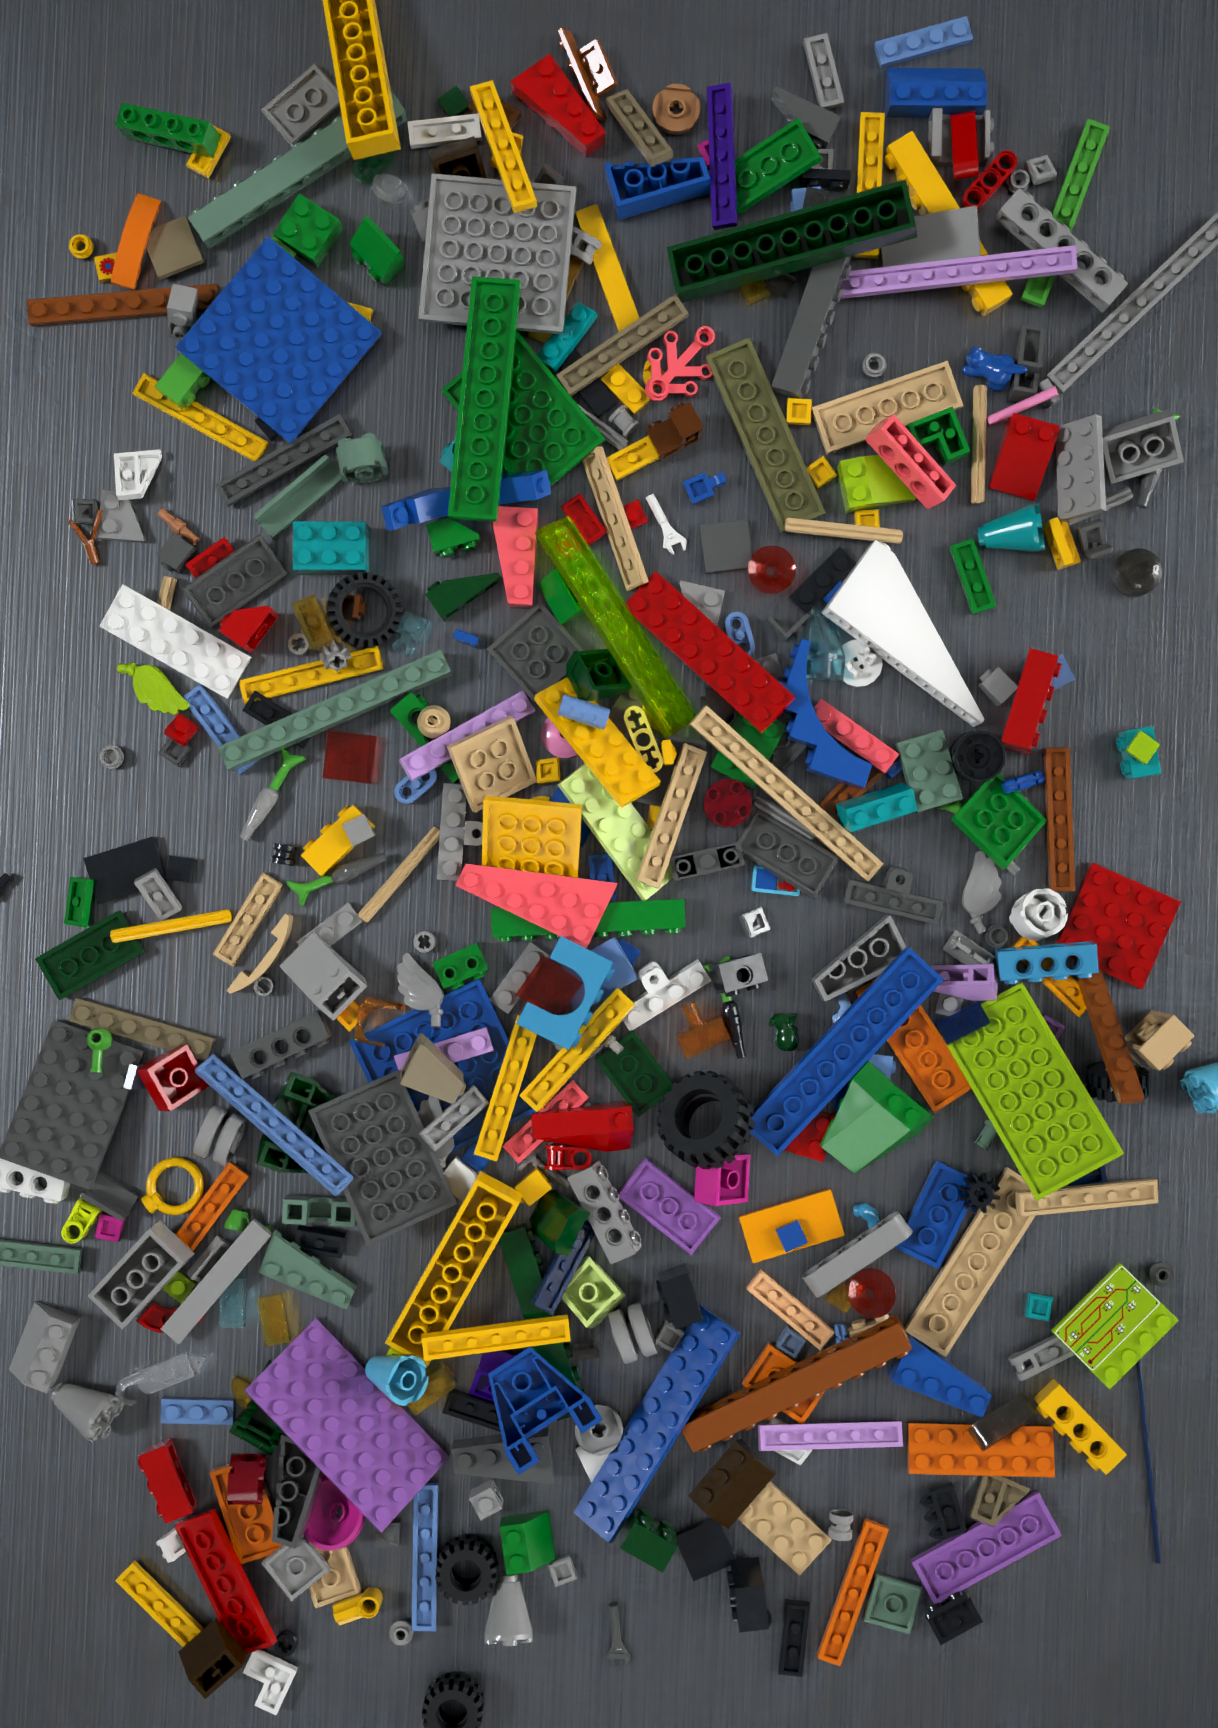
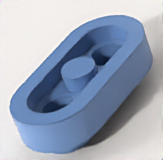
M732 612L727 616L724 623L726 635L737 645L744 644L747 648L745 652L752 656L755 644L748 618L741 612ZM738 621L741 624V627L739 629H734L732 627V622Z
M434 769L428 772L430 774L428 781H423L419 777L411 782L408 775L395 786L394 794L397 800L404 804L415 802L435 785L438 778L437 771ZM405 788H410L412 791L408 797L403 794Z

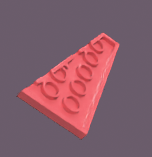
M465 864L455 886L586 949L618 883L473 864Z

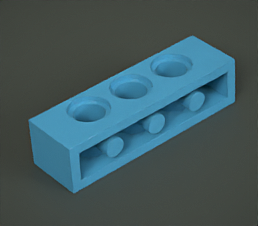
M1094 941L995 949L997 978L1000 981L1004 980V984L1019 983L1018 979L1040 982L1043 981V977H1053V980L1068 979L1067 975L1089 978L1092 977V973H1099L1097 944ZM1075 955L1077 963L1072 967H1067L1065 964L1067 957ZM1044 958H1052L1053 963L1050 968H1041V961ZM1021 959L1028 961V967L1023 971L1016 969V964Z

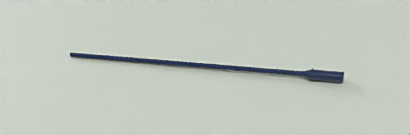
M1141 1360L1136 1363L1155 1556L1156 1563L1161 1564Z

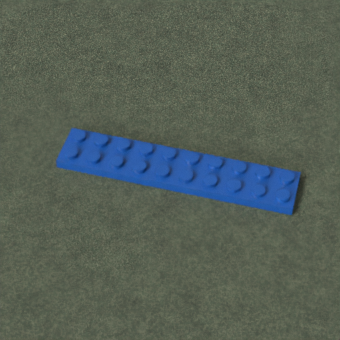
M906 946L755 1107L754 1116L750 1117L755 1121L754 1129L749 1132L778 1157L944 979L909 946Z
M700 1306L703 1320L687 1326L683 1337L673 1352H671L625 1427L621 1441L609 1453L573 1512L608 1543L614 1542L741 1334L704 1306Z

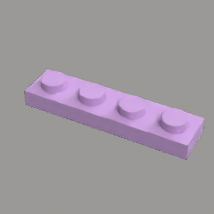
M487 1027L434 1043L453 1063L494 1051ZM410 1051L394 1055L399 1073Z

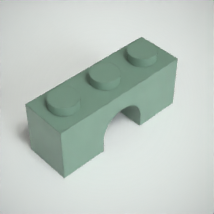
M288 1194L283 1199L282 1224L306 1225L310 1222L331 1223V1226L355 1227L357 1225L346 1197Z

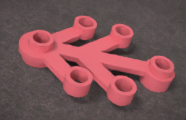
M708 326L700 327L694 335L695 341L678 359L676 349L678 335L674 331H667L662 340L666 346L668 370L662 377L660 360L663 356L662 351L659 348L650 349L647 354V360L651 363V379L646 383L645 392L651 400L662 401L668 394H683L686 397H693L696 394L698 387L695 382L688 381L685 384H669L674 377L710 379L712 372L708 364L684 366L701 348H707L712 344L715 339L714 331ZM704 335L707 338V342H702L700 336ZM672 336L674 342H669L666 337ZM651 353H657L659 359H653ZM702 369H707L709 371V375H703ZM658 386L661 392L655 393L653 387ZM686 386L693 387L694 392L689 393L686 390Z

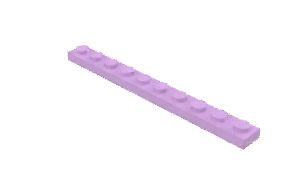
M1076 245L850 271L847 280H843L841 299L1077 273Z

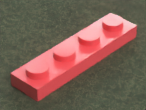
M820 699L814 707L818 719L833 739L864 761L872 764L882 774L885 775L899 757V753L823 699Z
M572 1079L540 1112L580 1107L589 1096ZM530 1119L502 1147L519 1164L544 1140L533 1138L532 1122Z

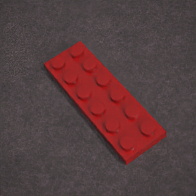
M215 1508L177 1522L174 1527L220 1623L246 1653L273 1646L278 1640Z

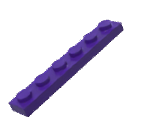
M730 82L707 87L711 213L714 230L738 226L733 91Z

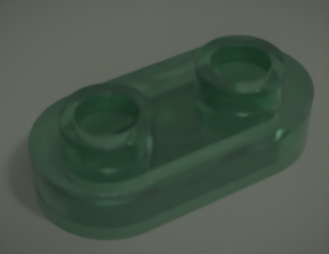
M395 152L383 153L387 154L385 159L379 158L381 154L357 159L353 164V174L356 180L361 184H370L393 164ZM364 170L370 171L368 175H362Z

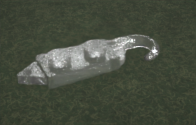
M187 1351L125 1377L116 1386V1397L119 1398V1402L123 1405H136V1400H127L125 1398V1388L137 1384L142 1392L152 1394L194 1377L206 1356L189 1354Z

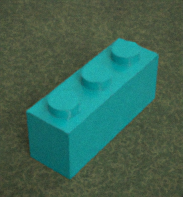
M903 783L836 803L840 825L850 832L918 811L913 788Z

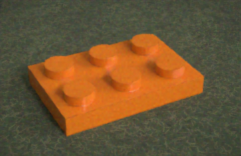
M768 1342L743 1379L742 1385L747 1388L751 1384L797 1363V1361ZM825 1391L821 1392V1395L813 1400L806 1399L800 1402L796 1408L792 1410L785 1409L782 1412L799 1423L804 1424Z

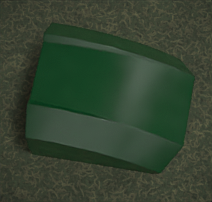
M614 648L574 651L566 663V677H568L578 699L588 700V702L596 701L634 688Z
M555 1189L547 1192L539 1199L529 1220L535 1235L546 1246L557 1254L569 1256L573 1248L572 1246L584 1222L587 1221L590 1212Z

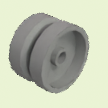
M213 1105L200 1128L194 1145L193 1155L206 1159L213 1153L214 1163L224 1167L228 1166L242 1139L247 1118L241 1114L233 1113L227 1119V1109Z
M641 1302L629 1305L628 1315L630 1322H628L624 1312L620 1309L608 1313L613 1339L625 1365L638 1361L637 1344L646 1358L658 1354L656 1342Z

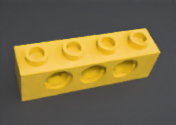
M1054 1378L1033 1398L1038 1403L1036 1409L1045 1419L1050 1416L1055 1421L1052 1426L1062 1436L1067 1434L1072 1439L1069 1444L1079 1454L1083 1451L1089 1457L1086 1461L1096 1472L1101 1469L1107 1475L1127 1456L1116 1442ZM1066 1406V1411L1062 1415H1056L1059 1407ZM1077 1424H1083L1079 1432H1073ZM1099 1441L1098 1448L1090 1450L1091 1444Z

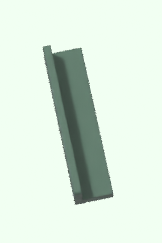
M325 454L254 514V519L274 540L291 526L293 521L298 520L342 482L340 470L334 465L328 455Z

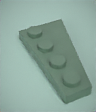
M275 1229L258 1273L347 1310L357 1286L332 1268L327 1269L321 1265L320 1260L312 1255L310 1257L300 1250L299 1245L293 1241L291 1243L281 1237L282 1233Z

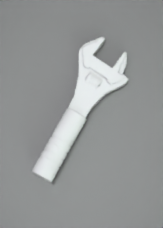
M654 493L647 496L646 500L662 528L664 536L663 549L667 548L674 555L672 545L681 543L682 549L685 551L686 538L670 526Z

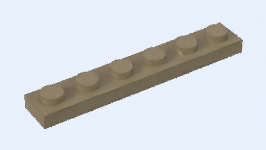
M674 294L556 375V378L568 394L572 396L689 317V313L677 295Z
M79 997L75 998L69 1018L70 1022L91 1028H105L111 1034L169 1051L187 1044L194 1058L203 1061L211 1056L216 1039L212 1036Z

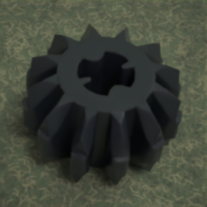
M972 1172V1180L963 1177L964 1182L967 1184L966 1186L959 1185L958 1189L964 1193L958 1197L960 1200L965 1201L963 1206L966 1209L971 1207V1211L976 1214L980 1208L985 1214L987 1213V1205L992 1209L996 1207L992 1200H1000V1196L994 1194L1000 1190V1187L993 1185L995 1179L993 1177L987 1178L985 1172H981L979 1178L977 1173ZM980 1188L984 1193L982 1196L979 1194L978 1198L974 1193L976 1190L980 1191Z

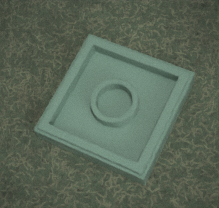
M875 1572L863 1614V1621L910 1634L923 1589L922 1585Z

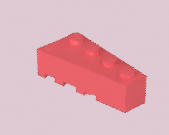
M499 506L498 522H492L509 608L531 609L534 607L539 515L537 508Z

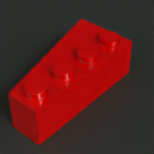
M550 53L510 81L512 94L527 104L530 110L540 115L552 129L555 128L561 133L563 138L585 157L605 144V130Z
M1032 648L1029 649L1001 739L1006 750L1030 756L1032 748L1037 747L1040 733H1037L1039 724H1044L1048 711L1044 709L1047 700L1051 701L1055 687L1051 686L1053 677L1058 678L1062 666L1061 663H1058L1059 655Z

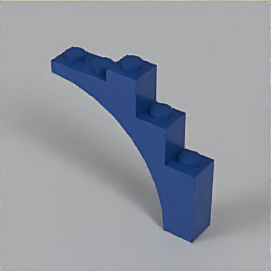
M801 639L798 644L794 643L790 658H793L791 667L786 666L782 680L786 682L778 681L795 696V700L782 712L794 716L793 719L789 718L785 729V732H788L787 739L814 748L813 751L809 750L805 760V764L808 765L807 772L861 790L866 786L872 764L855 757L841 747L828 734L818 719L809 697L806 679L807 657L811 641Z

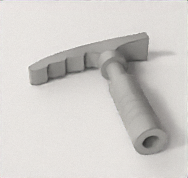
M544 1141L539 1144L518 1167L522 1171L528 1163L533 1162L532 1165L534 1167L542 1169L544 1174L567 1189L570 1185L567 1177L557 1170L544 1169L545 1164L541 1162L540 1158H536L537 1152L540 1153L546 1144H552L553 1142Z

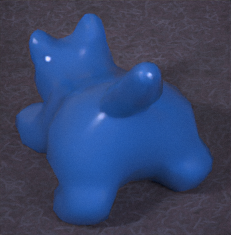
M980 347L971 348L970 353L966 356L968 365L962 368V372L966 376L988 379V386L996 391L1007 388L1012 374L1027 372L1025 366L1015 364L1012 356L1007 354L995 355L983 351Z

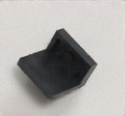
M960 1590L949 1596L950 1602L941 1606L938 1602L926 1609L928 1614L924 1617L929 1622L940 1645L983 1623L968 1593L962 1594Z

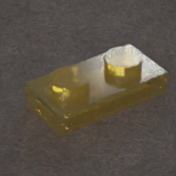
M283 1293L258 1297L257 1302L265 1346L290 1342L291 1337Z

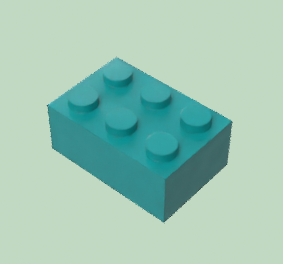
M293 521V570L298 575H350L357 572H369L368 524L364 521Z

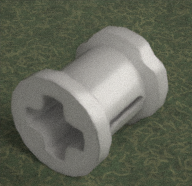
M624 405L615 410L608 419L610 423L614 422L622 430V435L625 438L633 433L640 424L639 420H634L626 412Z

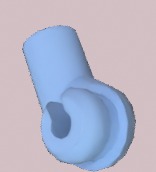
M847 991L836 996L840 1009L838 1013L833 1015V1023L852 1005Z

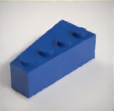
M703 157L672 159L671 162H662L653 167L649 163L635 164L634 161L625 162L622 165L604 163L605 179L618 220L710 193V176Z

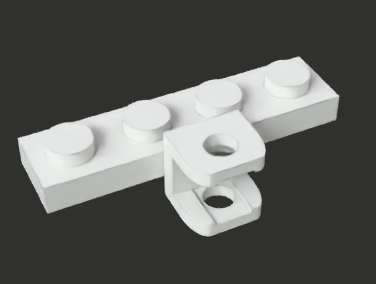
M698 959L668 978L655 961H651L638 969L639 979L647 991L632 1000L636 1005L626 1015L623 1022L631 1032L711 982Z

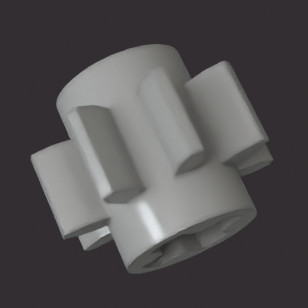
M332 640L327 645H323L324 653H320L319 656L321 662L324 663L325 669L331 668L338 672V670L348 666L346 659H350L351 655L344 642L339 644Z

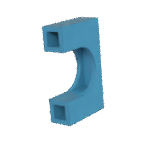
M560 936L550 959L579 975L584 984V999L575 1011L566 1015L551 1014L527 1002L516 1024L570 1050L571 1046L576 1048L582 1036L578 1032L582 1024L587 1026L593 1014L589 1011L593 1002L598 1004L604 992L600 989L603 981L609 982L615 969L611 968L612 961Z

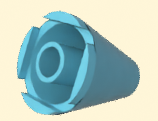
M374 1356L366 1364L365 1373L367 1378L392 1402L398 1405L406 1406L412 1401L416 1402L422 1397L428 1385V1376H426L425 1368L427 1369L426 1364L417 1356Z

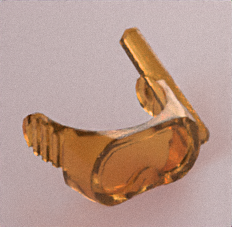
M366 997L363 1004H360L358 1008L355 1041L385 1048L384 1043L369 1041L363 1032L364 1020L370 1012L376 1009L401 1011L403 1010V1005Z

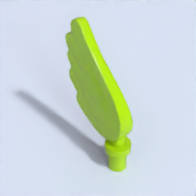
M132 662L129 664H118V673L133 676V687L136 697L140 703H147L151 710H159L162 713L169 712L176 715L180 710H187L189 708V703L176 691L163 672L154 665L137 666L136 663Z

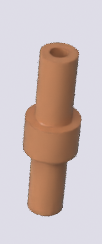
M164 508L159 510L157 516L170 526V530L178 536H183L192 545H196L199 542L200 538L187 528V524L180 518L176 519Z

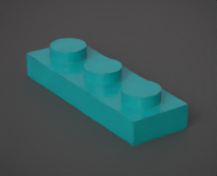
M579 302L575 303L564 319L563 334H552L537 354L548 369L554 372L559 370L597 319V313Z

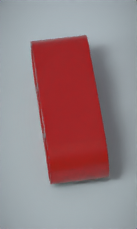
M976 112L951 115L954 179L979 176Z
M1009 150L1000 152L966 190L960 201V208L977 206L978 213L1013 173L1018 162L1015 153ZM1000 163H1006L1009 169L1002 168ZM984 180L991 181L993 186H986ZM967 198L976 199L978 204L969 203Z

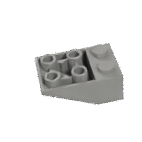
M314 932L279 965L305 995L333 1021L367 987L366 978Z

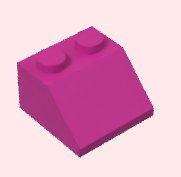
M737 1153L734 1156L736 1158L731 1163L725 1161L723 1162L724 1166L720 1168H715L711 1165L710 1169H702L698 1166L696 1168L694 1202L713 1206L748 1202L750 1154Z

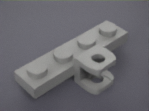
M443 783L436 878L438 880L457 881L462 872L463 845H482L483 823L465 821L467 797L461 784ZM474 829H477L480 832L479 838H474L472 836V831Z

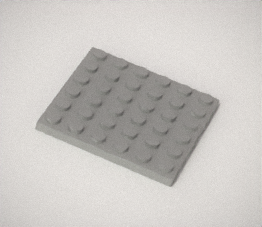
M432 173L419 321L467 326L472 276L521 280L517 330L563 334L576 186L530 182L537 200V207L513 213L502 180Z

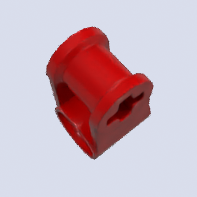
M560 1144L545 1145V1149H547V1164L544 1165V1169L582 1170L591 1164V1154L585 1148ZM580 1151L584 1152L585 1161L581 1164H575L574 1155Z

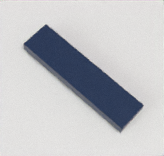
M584 1222L569 1256L555 1254L530 1304L549 1315L554 1314L595 1235L590 1223Z

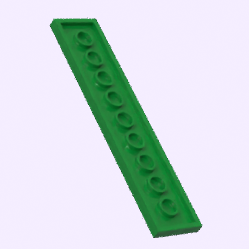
M472 276L448 517L451 519L498 522L521 280Z

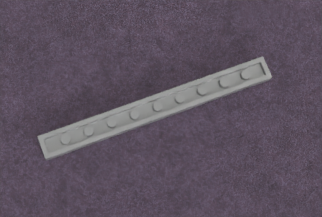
M1218 212L1044 377L1045 379L1048 378L1053 386H1056L1060 394L1068 389L1218 245Z

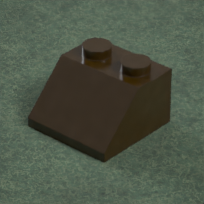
M474 136L428 150L435 174L487 178L479 147Z

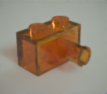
M695 1001L689 1002L692 1013L687 1004L681 1006L690 1026L688 1029L675 1034L686 1059L731 1039L720 1015L703 1020Z

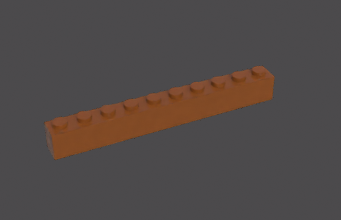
M896 1315L757 1381L747 1388L745 1387L693 1412L683 1427L682 1432L693 1453L698 1450L706 1451L717 1441H727L736 1432L752 1429L757 1422L764 1419L766 1421L771 1420L779 1412L785 1409L792 1410L806 1399L813 1400L819 1397L821 1392L829 1388L831 1390L836 1389L850 1378L857 1379L863 1376L865 1371L873 1367L874 1369L881 1368L888 1360L894 1357H904L912 1349L911 1341Z

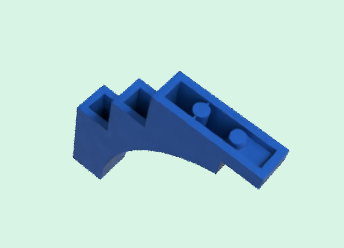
M547 470L502 474L499 504L538 500L551 494ZM451 487L427 489L381 506L387 531L395 530L408 524L422 523L447 516Z

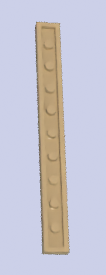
M704 706L689 723L690 726L865 881L869 882L884 864L708 706Z

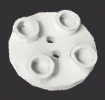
M851 640L845 643L837 652L834 660L835 671L839 678L847 685L855 688L867 686L874 682L880 675L883 666L882 658L858 640Z

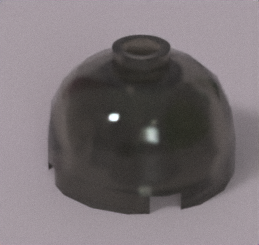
M1135 548L1124 552L1117 558L1112 566L1111 578L1114 586L1125 593L1124 595L1128 597H1141L1149 594L1159 584L1162 578V565L1159 558L1153 552L1147 549Z

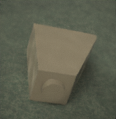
M419 1033L400 1071V1085L454 1104L457 1097H461L466 1088L463 1072L424 1034Z

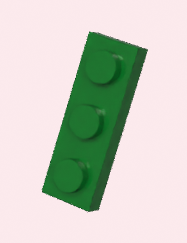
M974 539L951 545L949 550L971 614L974 615L995 608L996 603Z

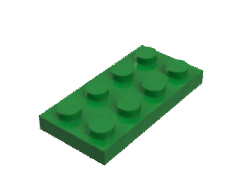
M799 117L735 159L737 212L739 215L822 161L821 155Z

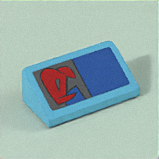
M757 864L753 865L751 891L791 896L800 895L799 889Z

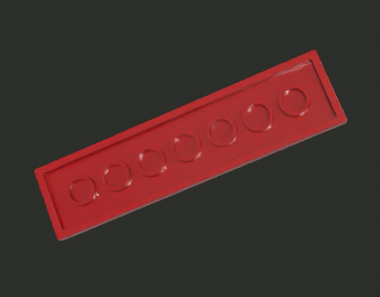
M655 571L648 578L649 582L642 585L623 605L624 609L762 734L795 700V696Z

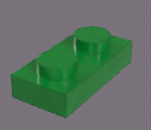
M70 876L64 924L88 927L94 885L93 879Z

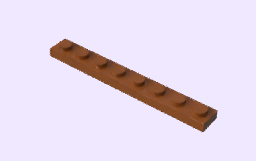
M218 284L187 286L197 289V312H205L220 294ZM172 287L27 300L28 324L31 326L167 315V305Z

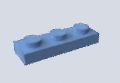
M164 1396L161 1399V1423L233 1425L235 1422V1398Z

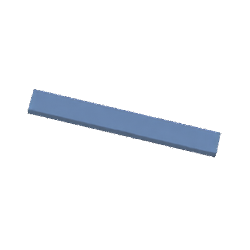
M214 1054L195 1069V1073L335 1197L353 1181V1176Z

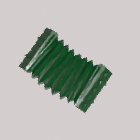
M268 1360L263 1371L272 1362L271 1360ZM252 1399L237 1417L229 1433L239 1437L240 1440L248 1442L257 1447L258 1450H262L269 1455L273 1454L281 1439V1435L285 1434Z

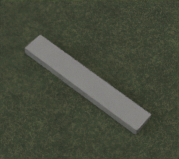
M254 1218L162 1326L161 1330L176 1343L180 1344L273 1233Z

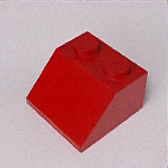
M268 605L233 610L231 614L228 613L223 617L220 622L221 628L219 631L252 654L280 615Z
M187 1044L157 1056L137 1069V1073L159 1111H172L210 1086L195 1073V1069L199 1065Z

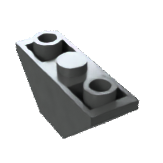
M740 842L673 856L669 861L674 881L745 865Z

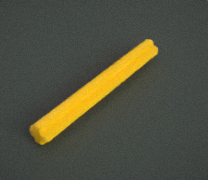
M226 909L110 931V936L113 943L229 923L232 921L231 911Z

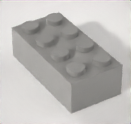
M158 1221L134 1244L89 1293L88 1297L123 1330L195 1253L163 1222Z

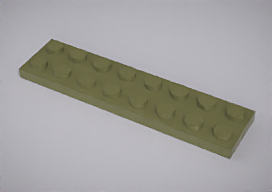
M750 337L707 355L705 360L710 367L712 376L780 533L786 532L784 528L786 518L813 520L825 515L824 507Z

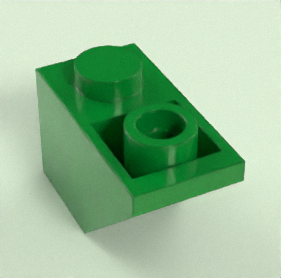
M451 518L426 524L434 554L436 556L440 555L441 558L452 556L455 554L454 551L459 549L464 551L473 550L478 547L477 544L482 543L478 533Z

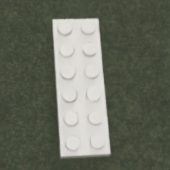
M122 584L100 624L101 628L227 699L230 698L252 658Z

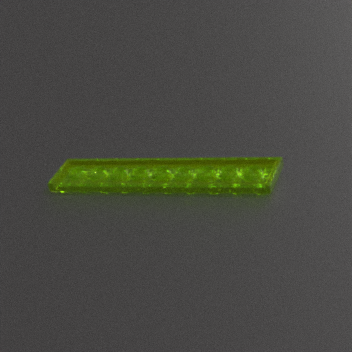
M567 516L538 529L535 535L548 553L555 567L562 575L567 586L576 597L593 627L597 630L665 739L689 725L696 716L695 712L636 619L630 613L629 608L571 517Z

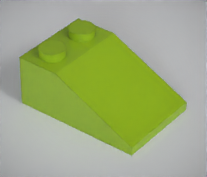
M879 455L841 460L836 467L846 514L917 499Z

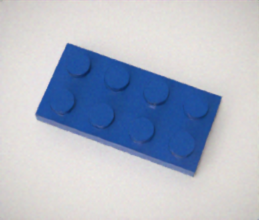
M936 1160L906 1220L913 1233L906 1240L895 1246V1248L939 1269L968 1210L963 1206L965 1201L960 1200L958 1197L964 1193L958 1187L959 1185L966 1186L967 1183L964 1182L963 1177H967L972 1180V1177Z

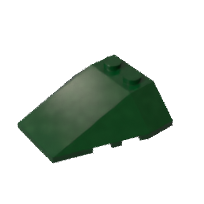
M291 1072L278 1093L273 1107L326 1152L308 1110L333 1100L335 1097L324 1090L315 1080ZM264 1133L262 1134L257 1165L279 1173H308Z

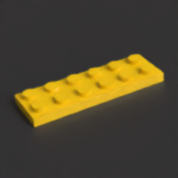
M568 677L535 695V702L621 808L659 786L661 781L609 717L604 730L557 715L564 694L577 697ZM589 701L590 703L598 705L596 701Z

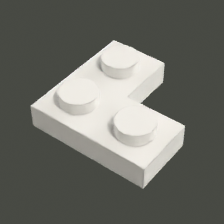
M262 1650L252 1652L243 1674L264 1683L254 1706L277 1715L298 1667Z

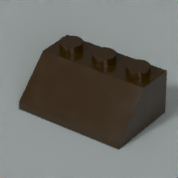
M742 1439L734 1441L688 1497L705 1514L727 1529H730L777 1473Z

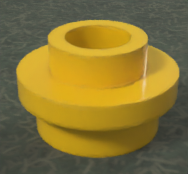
M78 234L71 238L69 250L74 257L86 259L93 252L94 245L88 236ZM85 244V249L79 251V246Z

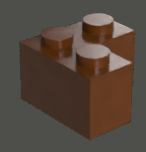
M683 402L676 404L670 409L671 412L668 413L667 420L664 422L658 420L648 426L649 429L646 430V436L649 437L657 452L659 462L702 439L704 427L691 402L685 405Z

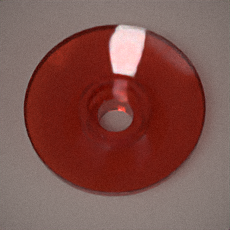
M772 545L760 548L752 555L748 564V576L751 583L761 592L768 594L780 593L787 589L793 582L796 574L793 557L788 551L779 546ZM772 567L775 570V574H767L766 569Z
M865 1269L858 1272L851 1279L848 1287V1298L853 1309L860 1315L867 1318H879L886 1315L892 1309L896 1299V1291L892 1280L884 1272L876 1269ZM867 1290H871L873 1292L872 1299H869L866 1296Z

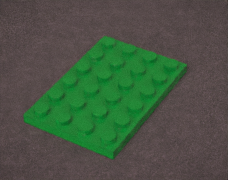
M517 331L503 467L508 473L547 470L551 487L586 458L595 447L605 442L606 439ZM462 372L441 389L457 411L459 409Z

